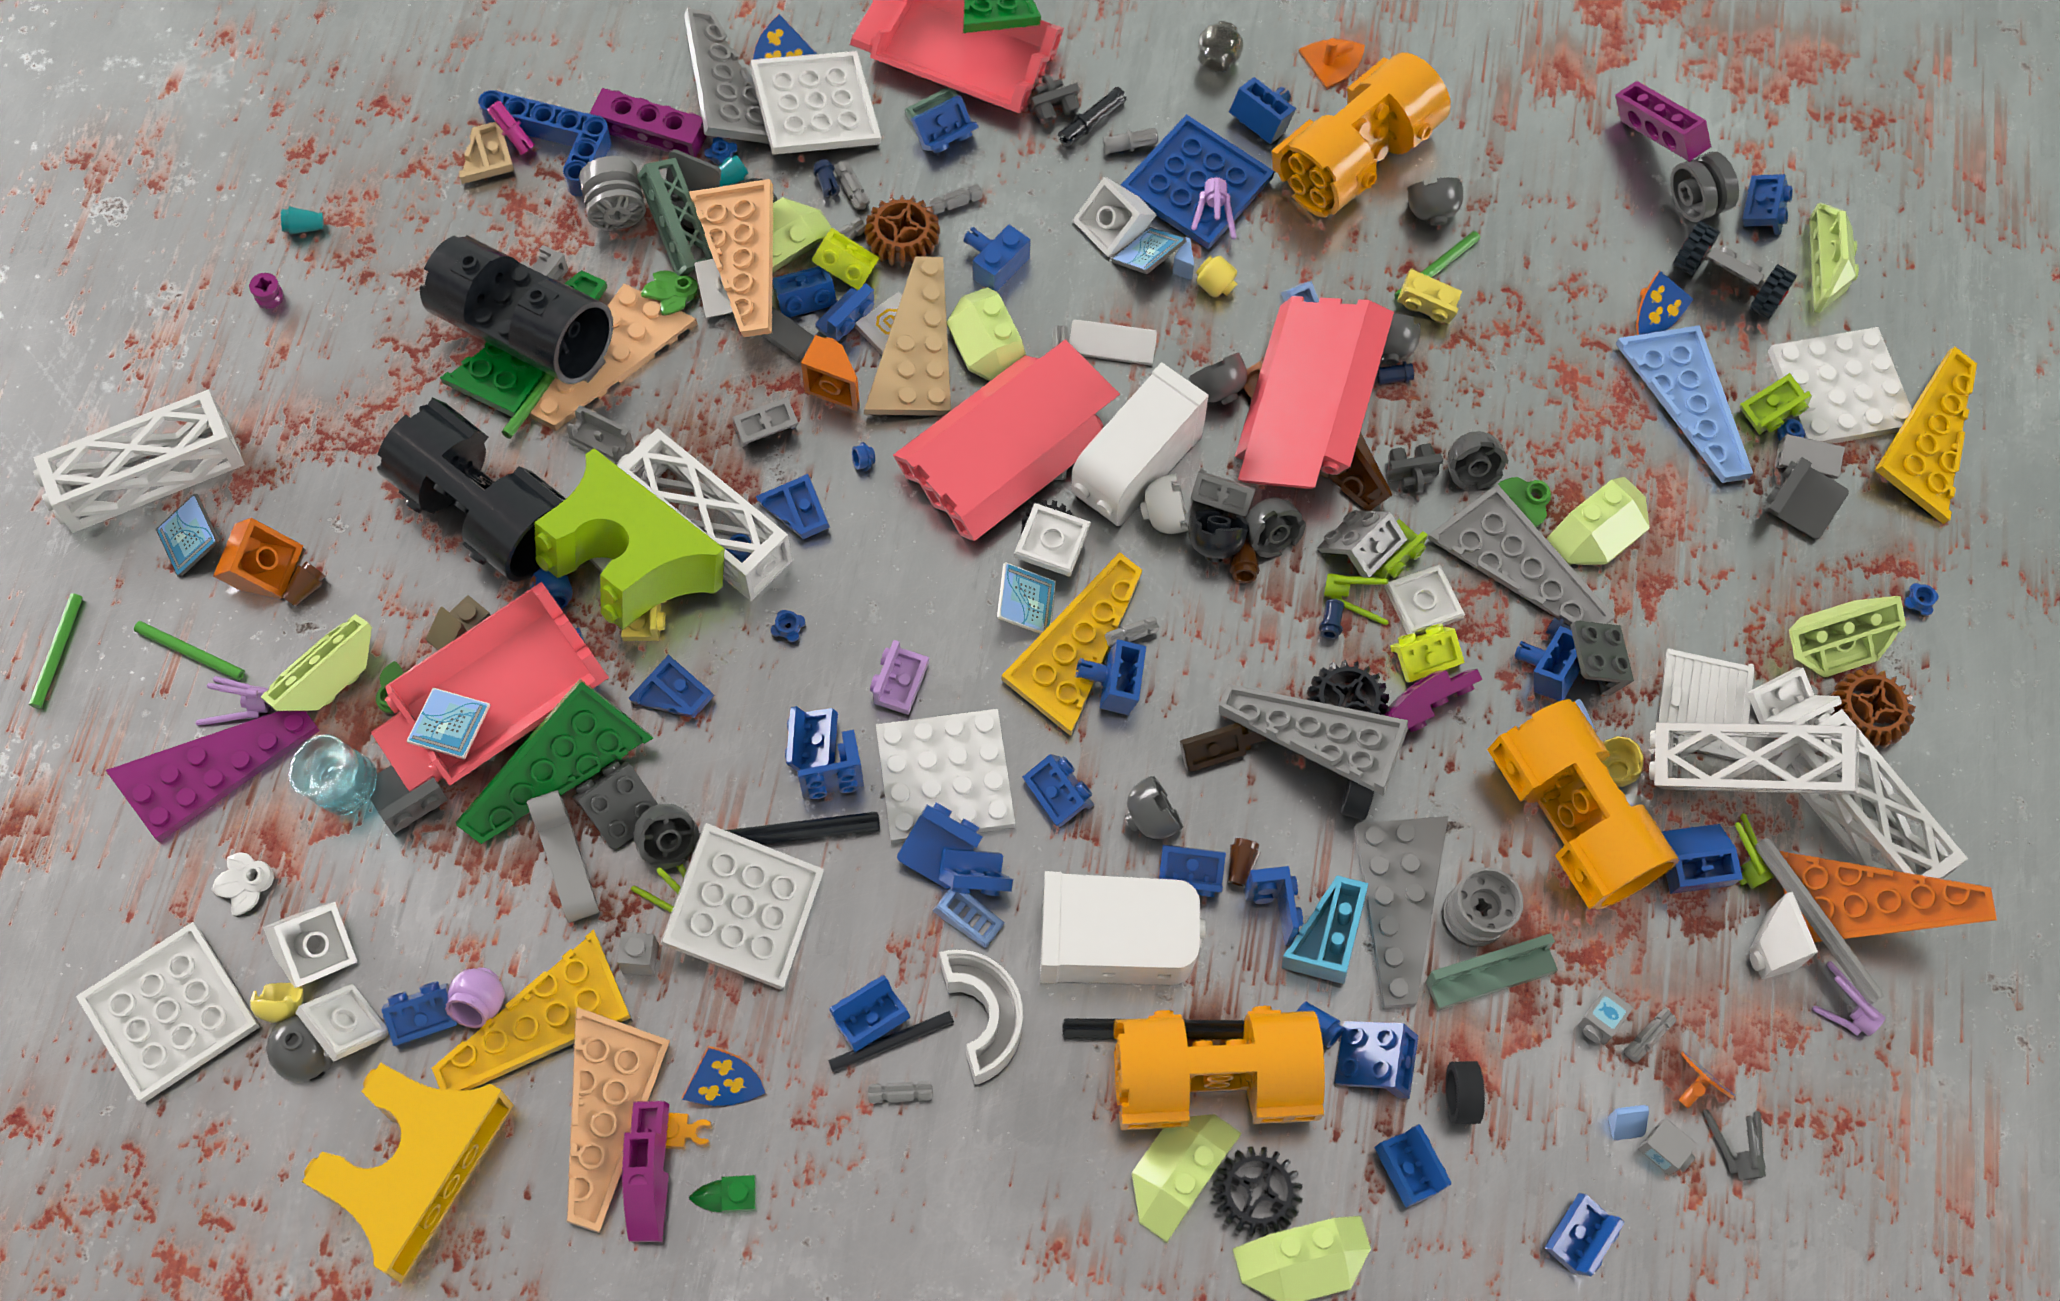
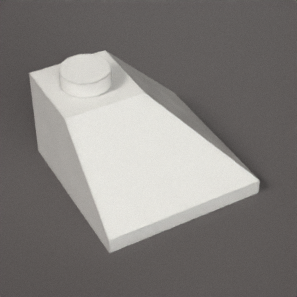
M1103 177L1072 221L1107 257H1112L1144 233L1156 217V214L1137 195L1109 178Z
M1793 892L1786 893L1766 912L1750 947L1752 967L1755 971L1759 972L1761 979L1795 971L1818 952Z
M335 902L294 914L263 927L274 958L294 988L357 963Z

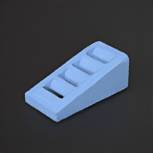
M951 887L932 910L944 921L984 948L989 945L1005 923L970 894L953 892ZM954 899L960 901L953 911L948 908ZM967 906L970 910L961 919L958 914ZM977 913L981 917L978 919L975 925L971 927L968 923ZM987 920L991 925L982 936L978 931Z

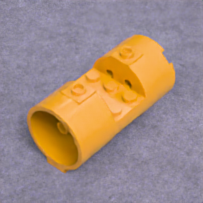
M1405 52L1397 53L1389 60L1383 57L1347 87V105L1335 116H1321L1315 122L1309 119L1272 150L1273 171L1279 174L1282 182L1287 180L1295 192L1292 195L1293 199L1305 210L1323 218L1329 214L1334 215L1354 197L1373 186L1377 179L1378 160H1383L1388 152L1394 154L1407 153L1420 142L1427 140L1432 131L1447 119L1451 110L1448 90L1439 74L1420 57Z
M1565 699L1531 715L1533 718L1524 722L1519 728L1514 726L1506 733L1499 735L1487 749L1520 802L1524 800L1528 803L1537 802L1565 846L1555 854V857L1589 910L1594 907L1596 910L1604 909L1630 897L1662 877L1679 862L1678 856L1645 806L1639 804L1630 807L1625 794L1617 787L1609 775L1608 768L1603 762L1610 754L1575 701L1572 702L1571 699Z
M1256 1006L1252 1008V1011H1248L1244 1018L1243 1039L1228 1040L1226 1045L1213 1046L1212 1041H1196L1192 1043L1193 1047H1188L1182 1014L1174 1015L1172 1010L1155 1011L1154 1016L1143 1019L1115 1020L1114 1039H1117V1044H1115L1114 1071L1117 1106L1122 1105L1121 1111H1119L1120 1130L1187 1127L1190 1122V1093L1247 1090L1248 1102L1253 1114V1124L1320 1121L1324 1116L1325 1067L1322 1036L1316 1013L1314 1011L1281 1012V1010H1272L1271 1006Z

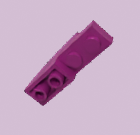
M1478 669L1465 670L1451 678L1447 670L1435 671L1406 689L1389 706V711L1383 715L1408 720V729L1410 732H1414L1427 726L1425 720L1435 716L1432 708L1447 703V696L1457 693V696L1474 690L1473 684L1481 681L1482 677Z
M665 1101L633 1102L631 1132L624 1133L622 1185L624 1215L629 1242H663L669 1173L663 1171L670 1106Z

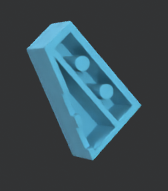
M1337 875L1315 907V911L1306 924L1303 925L1290 948L1283 955L1282 968L1345 984L1368 883Z

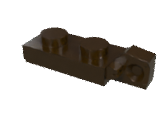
M1235 723L1180 740L1179 742L1185 768L1188 772H1192L1247 755L1246 751L1251 749V744L1267 739L1265 736L1239 723Z

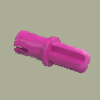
M500 101L495 102L488 108V113L502 129V135H506L520 155H523L529 148L531 149L535 145L519 126L520 121L516 122Z

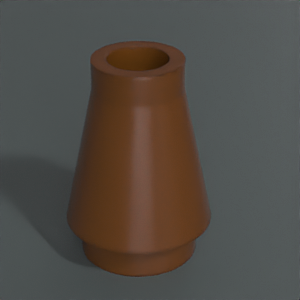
M1247 538L1239 553L1233 556L1230 567L1233 579L1239 583L1253 582L1260 572L1255 550L1251 547Z
M306 561L302 567L298 565L282 597L297 607L301 601L323 585L321 581L326 576Z
M1235 838L1234 844L1230 845L1229 878L1227 882L1245 887L1250 871L1253 870L1261 854L1258 851L1259 843L1244 838Z

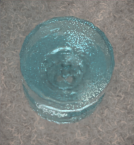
M330 734L317 735L307 740L296 751L291 760L288 773L290 785L298 794L337 816L349 815L359 810L370 799L377 781L376 767L372 761L359 751L352 749L350 745Z

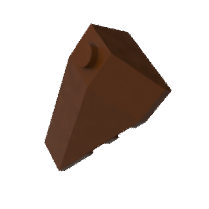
M1361 431L1351 466L1337 475L1324 473L1320 469L1319 473L1323 477L1332 480L1341 488L1342 492L1366 511L1373 510L1393 495Z

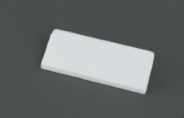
M1074 319L1072 320L1069 343L1085 357L1153 366L1157 331Z

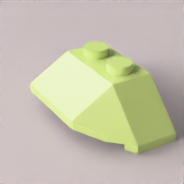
M784 197L773 203L772 274L816 247V244L825 238L831 229V225L819 209Z
M1818 203L1809 217L1814 312L1820 313L1843 295L1851 283L1856 281L1859 273V266L1855 264L1857 241L1853 240V228L1846 211L1824 203Z
M986 287L960 298L947 320V327L968 370L991 381L1026 355L1022 339L999 293Z
M1626 477L1612 479L1570 512L1546 539L1569 565L1608 564L1649 530L1646 496Z
M1900 596L1854 600L1800 617L1789 629L1794 659L1823 678L1878 661L1892 644L1898 632H1901L1906 626L1902 600Z
M357 614L353 615L348 619V622L340 624L327 633L282 672L270 685L269 690L262 694L261 698L276 711L320 710L323 706L330 704L342 689L354 683L358 679L359 674L366 669L372 626Z
M1215 1114L1190 1116V1122L1187 1127L1163 1128L1132 1171L1139 1223L1167 1243L1242 1133Z
M1350 1216L1331 1218L1269 1234L1233 1248L1232 1251L1242 1284L1255 1289L1274 1301H1308L1350 1290L1371 1250L1362 1217Z

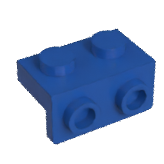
M955 96L911 118L923 150L934 151V153L949 148L948 143L956 139L957 141H962L973 135L971 131L979 128L977 122L971 121L961 96Z
M866 283L858 291L854 288L849 289L816 322L815 327L825 336L838 342L844 335L851 332L855 322L871 312L874 307V289Z
M797 706L790 708V718L787 721L788 745L785 749V759L788 766L798 771L835 763L838 712L836 710L828 708L804 712Z
M1163 844L1159 879L1182 880L1191 884L1196 889L1198 895L1215 897V892L1223 891L1222 882L1226 852Z
M947 848L943 850L939 880L949 885L951 891L969 894L971 889L981 890L982 894L999 896L1000 891L1012 892L1013 879L1001 873L1003 854L999 852Z
M885 975L869 982L866 986L840 1000L829 1009L837 1028L854 1052H857L911 1018L906 1007L892 990Z
M1420 1124L1413 1126L1405 1133L1382 1141L1374 1147L1406 1208L1435 1196L1451 1185V1180L1445 1168L1441 1164Z
M1578 1193L1545 1246V1249L1571 1273L1590 1277L1602 1265L1603 1257L1611 1244L1618 1239L1619 1231L1625 1221L1618 1216L1607 1214L1587 1194Z

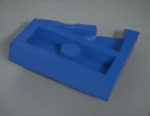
M808 474L756 496L761 506L802 539L831 528Z
M668 654L629 696V699L637 705L695 718L715 695Z

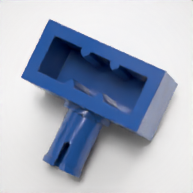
M1253 77L1238 89L1229 113L1271 144L1286 132L1296 108L1289 103L1291 100L1289 90L1281 95L1285 91L1284 87H1280L1274 92L1257 78Z
M1010 224L992 240L979 232L975 227L970 228V231H967L963 239L964 243L980 252L973 259V280L984 288L989 287L995 292L1030 259L1031 239Z
M1560 626L1546 650L1521 641L1519 643L1520 646L1517 647L1515 652V659L1536 666L1533 671L1534 692L1556 701L1564 700L1581 670L1572 631Z
M1117 639L1107 654L1106 665L1080 658L1076 667L1075 677L1101 683V686H1103L1100 701L1101 709L1129 715L1139 702L1147 646Z

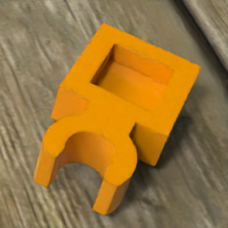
M669 1113L666 1148L685 1150L686 1140L693 1141L699 1147L709 1146V1139L699 1138L697 1133L702 1128L710 1129L712 1127L711 1122L706 1119H700L693 1124H689L690 1117L688 1114Z

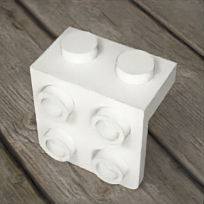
M1796 667L1747 692L1759 724L1809 725L1808 720L1820 717L1826 712L1831 714L1835 711L1834 707L1842 703L1840 696L1814 695L1803 667Z

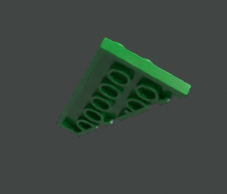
M964 0L963 33L1037 26L1041 22V15L1034 0Z
M583 270L564 283L598 301L608 288L606 281ZM486 342L485 348L473 357H466L461 361L462 365L452 373H445L440 379L443 384L513 417L546 373Z
M579 679L456 821V826L482 844L512 826L516 820L528 814L530 810L527 800L556 790L562 795L600 772L601 768L609 763L623 758L632 749L654 738L582 679Z

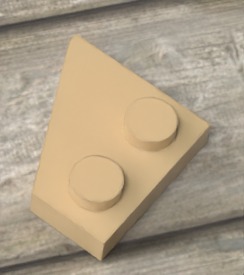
M496 122L472 128L470 144L466 148L464 155L466 161L463 170L459 172L462 184L514 171L507 143L502 135L503 131Z

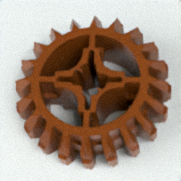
M903 195L899 198L900 200H895L890 196L888 203L881 200L879 208L872 207L871 215H867L864 230L868 247H871V252L879 255L881 262L889 259L891 266L895 262H900L902 267H904L906 262L913 264L915 256L926 257V254L932 255L934 247H937L940 235L939 219L934 214L932 206L926 207L924 200L916 203L914 196L909 200H905Z
M1873 668L1868 669L1866 672L1859 669L1854 674L1845 675L1842 681L1835 685V689L1830 696H1840L1842 703L1834 707L1835 711L1833 713L1842 709L1874 748L1880 745L1883 749L1891 743H1898L1902 736H1905L1910 731V726L1915 719L1912 714L1915 712L1916 706L1909 704L1913 695L1904 694L1906 685L1898 686L1895 683L1897 676L1891 679L1886 678L1885 670L1877 675ZM1856 691H1870L1871 693H1870V694L1860 693V694L1858 695V694L1853 693V692H1856ZM1885 722L1891 724L1886 727L1873 726L1874 723L1884 724Z

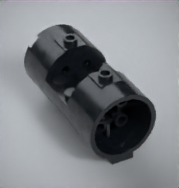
M454 235L446 239L429 257L424 267V270L428 271L425 285L420 286L421 302L429 313L566 384H575L581 381L589 383L606 363L604 356L609 348L613 334V316L606 304L556 279H551L468 235L464 237Z
M432 397L429 403L420 406V412L411 418L404 415L391 428L379 448L377 455L381 457V464L377 467L378 473L395 486L399 493L407 499L405 504L418 513H421L423 510L434 514L453 503L460 510L467 513L462 528L463 545L471 551L469 556L481 565H485V563L491 564L513 582L523 581L532 577L541 568L536 562L535 521L554 509L566 498L533 471L520 466L517 467L514 473L503 476L497 481L492 480L481 471L486 456L484 443L489 436L447 403Z

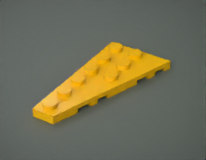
M1953 347L1946 353L1875 469L1876 472L1942 524L1951 519L1952 511L1949 510L1951 499L1955 496L1956 488L1953 487L1955 473L1959 471L1965 438L1963 426L1964 421L1968 419L1969 415L1967 402L1969 395L1973 392L1977 363L1957 347Z
M1120 552L1001 676V680L1070 736L1095 682L1075 677L1078 661L1082 658L1087 661L1103 664L1110 648L1107 645L1105 634L1119 628L1142 575V569Z
M594 929L585 936L586 939L573 950L567 951L562 956V959L550 970L544 971L505 1005V1008L494 1018L488 1019L467 1041H462L432 1067L439 1089L447 1091L471 1090L574 1044L577 1007L620 1023L631 1018Z

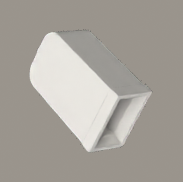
M1161 362L1154 369L1151 376L1082 451L1073 466L1071 493L1116 526L1122 525L1140 506V502L1145 500V491L1149 484L1155 479L1166 476L1202 438L1209 395Z
M1045 871L1042 899L1040 983L1076 982L1177 985L1183 983L1190 977L1193 971L1199 948H1202V940L1205 939L1206 921L1205 919H1200V899L1196 889L1191 884L1182 880L1062 874V872Z

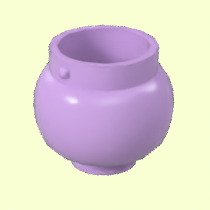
M482 967L467 969L459 973L449 986L448 1002L446 1004L448 1015L463 1026L470 1028L482 1027L488 1019L499 1012L504 1001L505 991L498 976L493 971Z

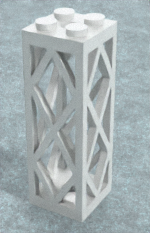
M209 389L33 457L37 466L33 473L40 487L44 486L46 493L42 494V498L49 511L53 510L59 524H66L72 533L245 465L227 419ZM199 404L202 405V407L191 408ZM164 420L187 422L176 433L153 434ZM139 428L131 436L116 437ZM211 431L213 432V436H210L208 438H198L203 434H206ZM89 449L113 451L101 462L76 464ZM150 455L158 456L133 467H123ZM62 458L56 465L52 462ZM227 458L228 461L219 464L222 460ZM203 459L192 473L170 471L180 461ZM73 485H82V487L75 490L71 489ZM163 486L145 493L150 487ZM128 489L117 502L95 500L104 491Z
M657 428L652 434L644 436L639 445L630 454H625L618 461L617 466L725 548L723 579L750 601L792 562L788 534L660 429ZM667 469H670L683 481L658 477ZM658 487L694 492L695 497L658 491ZM669 502L698 506L702 521L688 519ZM707 508L720 510L739 527L711 523ZM714 532L729 535L744 534L750 538L751 543L715 538ZM726 549L752 554L741 563Z
M1842 709L1832 716L1829 712H1826L1813 722L1814 725L1856 726ZM1860 730L1859 756L1867 759L1870 776L1859 770V795L1830 794L1832 802L1820 797L1819 794L1800 793L1859 865L1917 874L1916 863L1928 870L1922 874L1923 876L1944 879L1968 860L1967 856ZM1818 739L1842 754V739ZM1802 741L1782 752V755L1775 761V764L1792 776L1799 778L1832 760V758L1825 754L1824 757L1815 754L1819 750ZM1842 769L1819 782H1842V779L1837 777V774L1842 775ZM1892 786L1900 794V796L1894 793ZM1861 798L1870 801L1876 808L1878 821L1867 817L1863 812ZM1905 817L1921 823L1924 841L1912 833ZM1891 838L1900 841L1901 846L1892 843ZM1870 845L1881 852L1887 867L1872 861Z
M1656 723V730H1651L1650 748L1655 750V761H1650L1649 777L1650 780H1654L1655 786L1663 790L1859 795V730L1857 726ZM1678 736H1693L1678 744ZM1730 737L1778 739L1753 752ZM1818 739H1842V754ZM1716 740H1720L1746 756L1712 776L1707 775L1683 760ZM1802 741L1832 758V760L1799 778L1792 776L1768 761ZM1678 765L1701 779L1678 778ZM1761 765L1785 781L1733 779ZM1842 769V782H1819Z

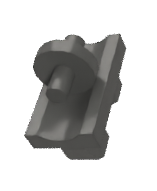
M1048 74L1042 78L1043 85L1035 87L1038 95L1032 97L1031 104H1028L1030 113L1035 112L1041 124L1055 119L1056 114L1053 108L1055 105L1061 104L1064 115L1078 112L1080 107L1077 95L1080 88L1078 83L1063 87L1062 79L1053 81L1052 77Z
M1430 443L1417 446L1414 451V458H1407L1405 449L1402 447L1391 449L1388 455L1387 483L1402 480L1403 486L1412 485L1416 493L1422 492L1424 490V483L1432 482L1433 476L1439 474V466L1443 464L1442 454H1435Z

